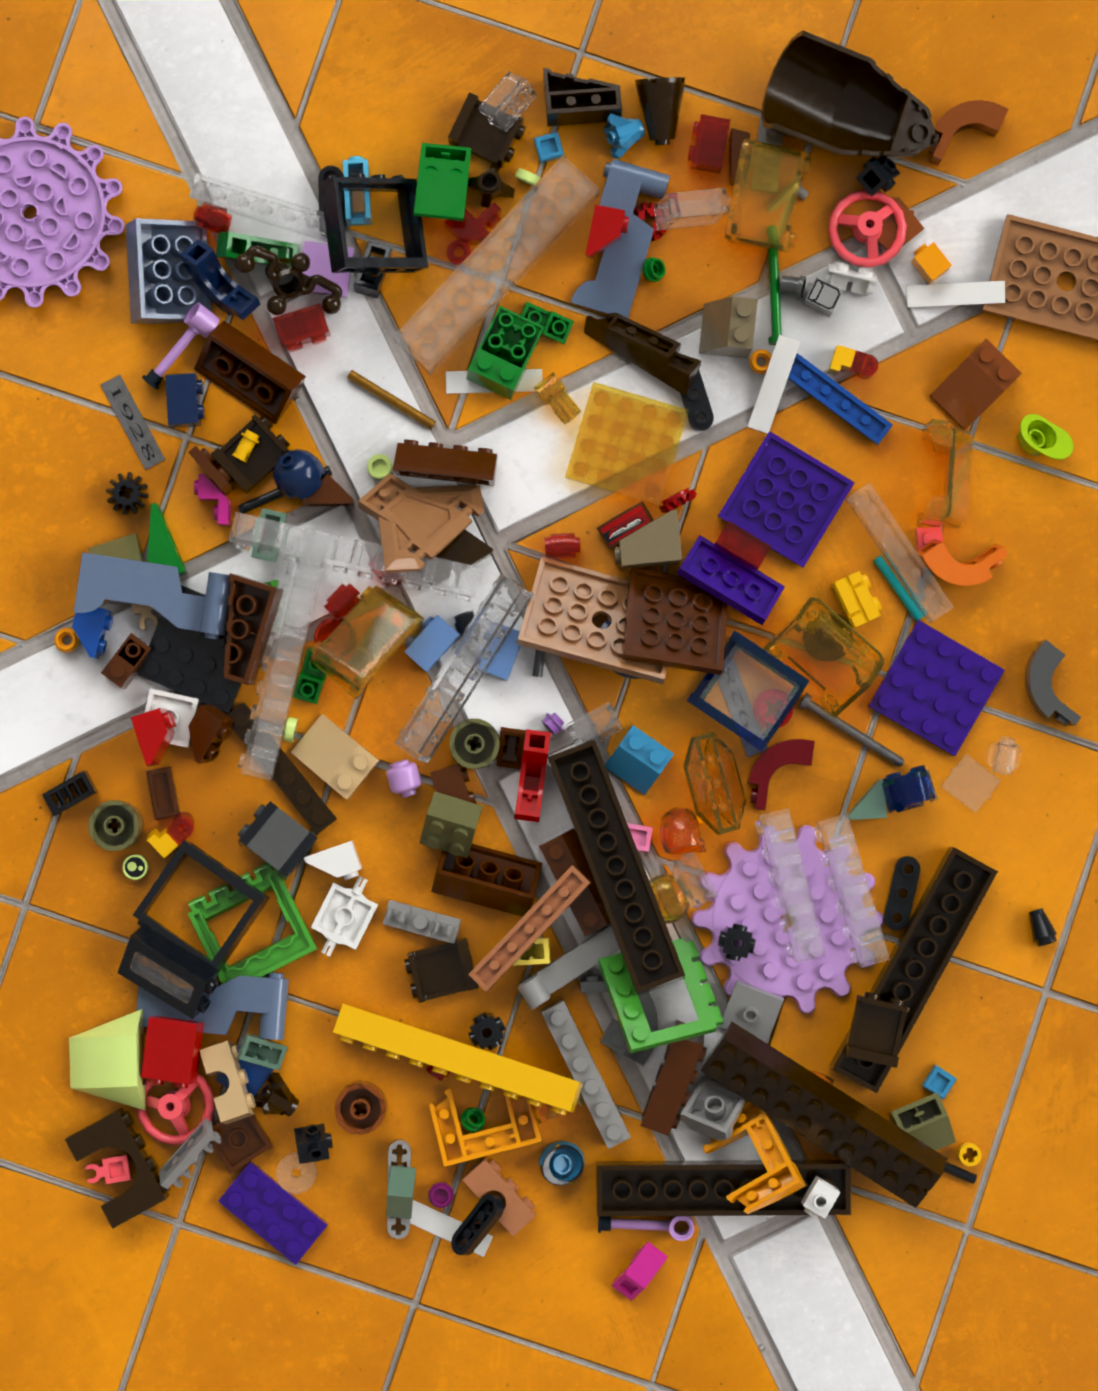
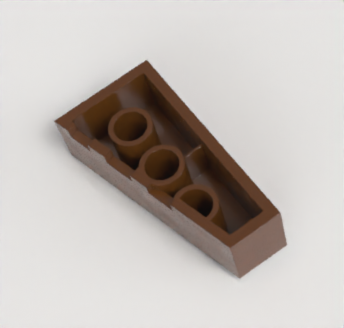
M230 573L224 678L245 685H255L284 589Z
M676 1020V1023H675L674 1026L681 1025V1024H685V1023H684V1022H681V1021H679V1020ZM704 1035L667 1045L664 1056L665 1061L664 1064H660L655 1079L656 1085L652 1086L641 1117L640 1126L669 1136L672 1128H677L680 1121L679 1108L680 1106L685 1107L689 1092H686L689 1083L694 1084L698 1074V1070L695 1069L698 1061H703L707 1050L706 1047H703Z

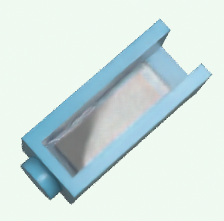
M352 156L348 160H343L344 177H350L354 174H365V178H370L368 159H363L361 156ZM344 191L347 226L372 225L370 192Z

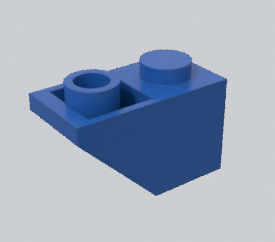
M97 608L91 612L75 613L72 627L89 657L99 659L100 655H104L107 641L104 640L106 630L110 631L113 624V617L110 616L112 611Z

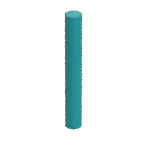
M880 555L873 560L914 620L918 621L924 617L883 557Z

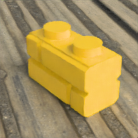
M857 571L830 584L852 629L881 616L879 613L882 610L881 604L876 596L872 598L868 590L871 588V583L866 574L861 575L860 571Z

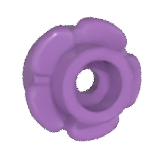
M546 713V717L542 720L543 725L553 735H556L559 731L563 732L564 730L561 727L564 724L563 720L556 713L552 715Z

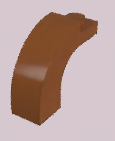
M974 100L961 103L950 109L934 127L936 134H939V140L937 143L932 144L928 153L932 154L929 162L939 165L951 138L962 130L975 129L995 137L1008 112V108L990 101Z

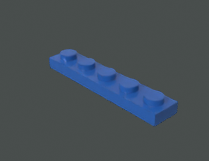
M796 354L788 380L875 445H878L893 424L801 355Z

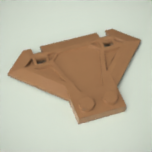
M391 473L358 501V508L379 522L385 573L420 571L425 567V563L422 561L424 557L432 560L472 523V520L469 518L471 514L479 517L484 512L480 485L413 488Z

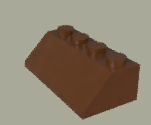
M223 321L209 334L194 367L200 374L275 425L298 394L306 378L305 375L226 321Z
M405 439L404 443H397L393 471L397 476L494 486L498 456L493 453V449L478 448V452L468 451V447L462 445H453V449L443 448L442 443L429 442L428 446L418 445L419 441Z
M574 828L539 845L556 881L574 865L592 882L570 905L584 935L586 936L610 924Z
M475 844L471 845L467 858L442 851L431 892L523 917L531 909L543 863Z

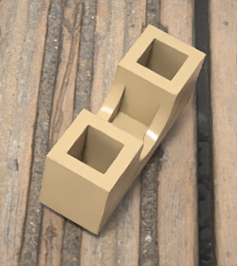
M227 1040L199 1050L207 1075L213 1077L224 1073L229 1079L227 1092L213 1098L220 1122L229 1124L255 1115L253 1110L256 1107L255 1099L252 1093H248L246 1086L249 1083L245 1069H241L240 1059H237L239 1047Z

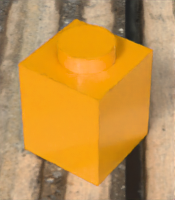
M934 242L929 246L924 243L913 252L915 257L911 263L928 285L942 276L952 266Z

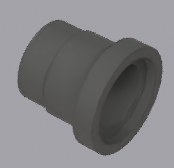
M783 275L779 293L796 297V300L801 301L805 290L806 276L800 275L799 278Z

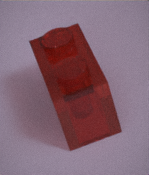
M701 114L700 121H694L692 136L696 137L695 146L690 145L687 159L692 161L691 169L720 174L730 119Z
M320 303L273 318L283 350H289V352L298 351L303 348V344L310 342L313 345L327 341L326 337L331 336Z
M730 521L727 522L715 542V545L755 569L760 567L772 547Z

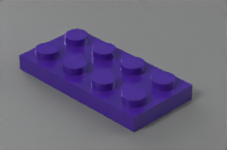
M701 535L697 538L676 573L761 625L766 621L785 587Z
M252 1161L248 1163L218 1200V1202L295 1265L328 1226V1223Z

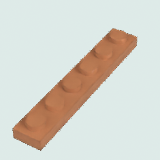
M572 865L468 975L485 992H488L592 882Z

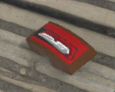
M642 501L602 524L597 530L608 549H612L619 544L621 539L651 523L654 519Z

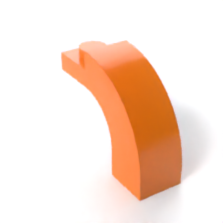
M936 539L914 553L922 566L930 574L943 581L961 586L977 585L993 578L989 568L993 569L1003 563V558L1009 555L1004 546L994 544L970 561L957 562L950 555L944 543Z

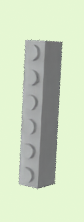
M564 999L542 1009L541 1013L574 1080L583 1083L580 1093L607 1148L609 1149L631 1138Z

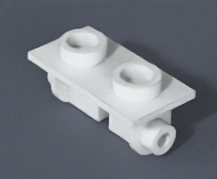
M835 262L834 265L828 264V271L832 272V274H826L825 282L845 291L848 282H852L851 292L866 296L868 294L873 295L875 285L871 284V282L877 283V275H874L872 270L859 268L857 271L849 269V265Z

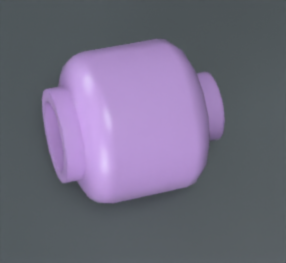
M408 759L390 764V769L386 771V777L391 792L394 794L401 793L402 798L416 794L415 789L422 784L417 765L414 762H409Z

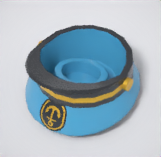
M567 1141L554 1142L548 1145L539 1158L542 1175L548 1182L554 1185L574 1183L583 1172L585 1164L584 1155L579 1147Z

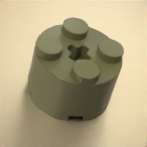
M468 719L454 728L450 736L449 747L452 756L460 765L470 769H481L490 765L496 759L500 748V740L497 731L488 722L482 719ZM478 737V742L482 743V746L472 751L468 741Z
M121 800L107 801L99 805L91 814L88 823L89 834L96 844L105 850H124L138 842L143 831V819L137 807L131 803ZM116 819L118 823H121V828H118L117 832L115 828H111V823H115Z

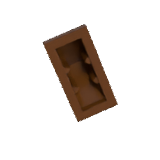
M327 474L322 479L319 489L311 496L303 499V505L305 507L355 506V501Z
M501 727L499 737L500 748L496 766L521 769L526 730Z

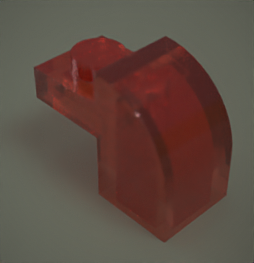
M493 202L477 219L465 208L464 221L447 219L444 222L445 228L464 244L479 245L485 243L490 239V233L486 228L492 229L501 220L499 217L501 215V208Z

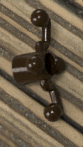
M255 245L249 247L245 253L240 254L236 258L235 267L241 273H249L254 269L255 256L269 261L265 268V274L276 296L268 300L267 309L273 315L278 316L285 312L286 299H293L299 296V294L308 295L312 293L316 285L332 292L331 295L326 296L322 301V308L327 314H335L341 308L342 289L338 284L318 274L308 276L302 273L310 267V258L305 253H296L292 259L278 258L274 252ZM294 275L293 279L287 284H279L283 276Z

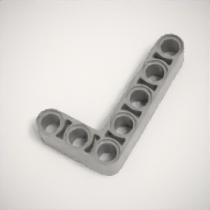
M611 925L600 930L518 984L517 989L531 1010L550 998V994L597 965L600 958L611 956L620 950Z

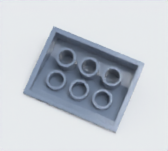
M135 218L126 224L131 323H184L186 314L196 303H201L211 311V300L193 280L180 257V254L197 239L208 246L206 222Z

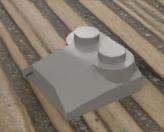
M703 1076L682 1110L680 1117L690 1129L715 1140H726L732 1135L733 1126L747 1100L722 1084Z

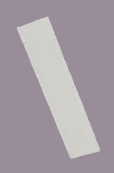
M1005 281L907 286V308L1005 303Z
M779 335L747 427L767 434L770 431L800 341Z
M526 369L515 392L543 391L542 369ZM446 371V394L493 392L467 380L468 371Z
M413 1200L410 1224L451 1242L453 1234L463 1222ZM487 1234L474 1250V1253L484 1257L493 1236Z

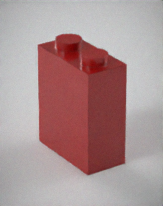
M157 1015L149 1017L141 1078H148L149 1083L164 1084V1081L173 1082V1086L178 1088H188V1084L197 1083L200 1060L199 1050H201L204 1022Z

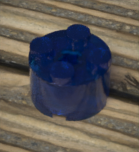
M925 765L910 769V772H907L906 775H901V772L889 774L883 779L884 782L881 783L889 813H893L895 810L902 812L923 806V802L930 800V803L938 800L930 772L925 769Z

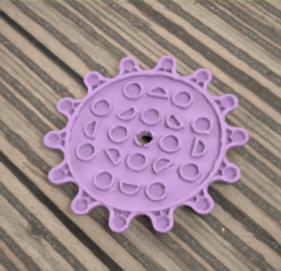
M24 116L16 121L15 133L11 138H0V301L5 297L7 291L13 287L23 290L26 303L33 308L42 305L44 302V292L51 285L59 286L69 297L77 296L81 291V284L78 280V272L81 268L89 266L98 271H104L110 265L109 257L100 248L102 238L106 235H119L125 229L123 220L110 215L106 208L111 198L121 194L123 189L121 182L115 178L105 180L97 176L96 167L104 157L102 148L98 145H91L83 151L74 150L70 145L72 128L67 123L57 124L49 136L41 137L35 132L34 122L29 117ZM27 207H35L37 216L27 219L24 217V211Z
M764 825L759 830L760 841L756 849L748 851L743 849L737 842H729L724 847V855L729 861L727 872L721 875L705 872L700 876L699 883L704 890L711 894L712 904L707 909L694 911L691 915V923L696 928L707 929L712 935L711 944L700 952L699 959L705 966L723 964L728 968L729 976L723 985L726 995L731 996L735 983L738 980L780 997H791L795 1000L801 1013L810 1014L816 1008L815 995L820 989H830L840 998L849 995L851 985L846 979L845 973L850 965L858 964L863 967L873 965L875 954L864 946L862 937L867 930L880 928L884 923V919L879 911L868 910L862 903L863 895L875 886V878L872 874L866 872L859 875H851L847 872L845 864L851 855V848L847 843L839 842L832 849L822 851L816 846V831L810 825L801 826L796 838L791 842H783L778 837V833L773 826ZM787 912L792 913L795 919L790 927H785L781 923V916ZM733 923L747 926V931L753 933L752 938L756 939L753 953H748L747 958L741 957L740 961L725 958L726 953H722L720 951L721 946H718L720 932H725L726 926L732 927ZM736 938L733 941V946L739 948L742 945V940Z

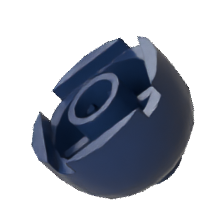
M295 449L283 454L277 460L274 466L273 479L283 496L289 500H293L292 498L299 497L301 500L311 496L319 489L322 484V472L325 475V470L322 463L313 454L306 450Z

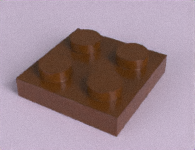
M195 446L188 452L226 495H229L234 490V487L231 485L234 480L222 467L217 469L214 466L217 461L205 448L200 450Z
M255 1115L229 1124H223L219 1120L212 1125L213 1131L220 1134L221 1143L219 1144L215 1141H210L230 1174L273 1147V1143Z

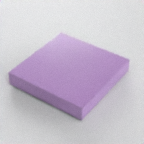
M305 241L303 253L309 256L310 267L302 273L308 276L318 274L333 281L341 287L342 297L347 298L351 273H332L328 244ZM347 247L348 257L354 256L355 249L353 247ZM316 285L312 291L315 294H332V292L319 285Z

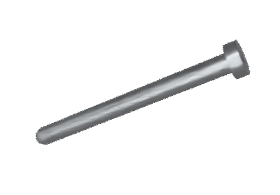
M806 693L797 706L802 711L805 708L891 763L902 767L905 761L901 756L812 701L810 694Z

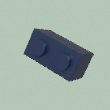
M196 373L165 375L168 425L171 428L201 426V419H205L204 404H200V395L204 394L203 380H199Z

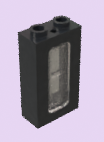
M142 925L130 936L117 973L193 1019L200 1012L204 1013L211 1003L209 996L218 985L216 978L219 970L148 926Z

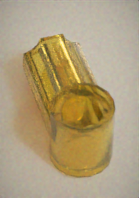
M554 372L534 386L536 393L546 405L549 404L564 425L581 413L579 407L566 392V387Z

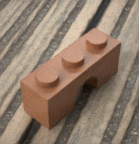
M485 1156L463 1176L462 1180L479 1199L488 1191H498L503 1194L506 1204L499 1221L514 1236L536 1216V1212L533 1210L536 1206L527 1196L523 1198L517 1192L519 1189L518 1185L510 1177L506 1179L500 1173L502 1168L493 1158L489 1161Z

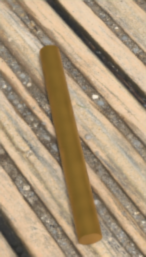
M351 370L348 374L347 379L432 430L435 426V420L357 372Z

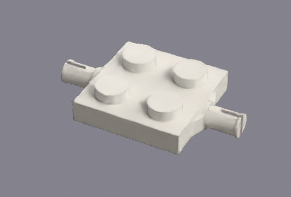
M358 876L353 889L345 888L333 882L311 926L312 929L321 932L327 938L321 953L325 954L330 946L326 954L331 957L336 944H345L355 950L357 949L379 905L362 894L368 881L364 878L359 887L363 879L362 876Z

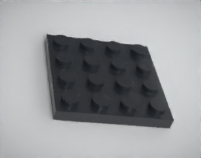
M181 585L182 593L205 596V594ZM161 615L149 644L152 649L139 668L137 675L188 697L197 698L200 702L207 705L211 704L221 711L230 713L242 683L224 678L227 631L225 635H220L219 640L204 638V632L177 628Z

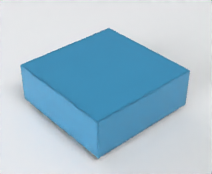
M558 131L534 138L540 164L564 157Z
M934 1065L922 1086L932 1093L938 1092L940 1098L944 1100L957 1078L939 1066Z

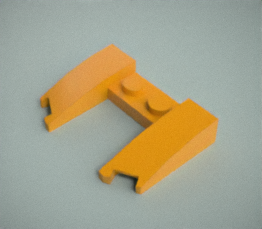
M451 1088L444 1092L447 1098L436 1107L432 1103L429 1105L444 1167L542 1142L534 1106L527 1103V1097L519 1095L518 1100L505 1096L511 1120L510 1124L463 1135Z
M746 1101L733 1126V1133L728 1139L715 1140L711 1138L710 1144L703 1145L704 1152L709 1154L747 1135L750 1136L767 1173L726 1196L727 1200L731 1203L738 1200L746 1206L744 1209L746 1214L773 1204L806 1186L796 1164L792 1162L773 1124L772 1116Z

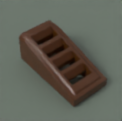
M731 128L729 136V181L732 186L737 184L750 139V133Z

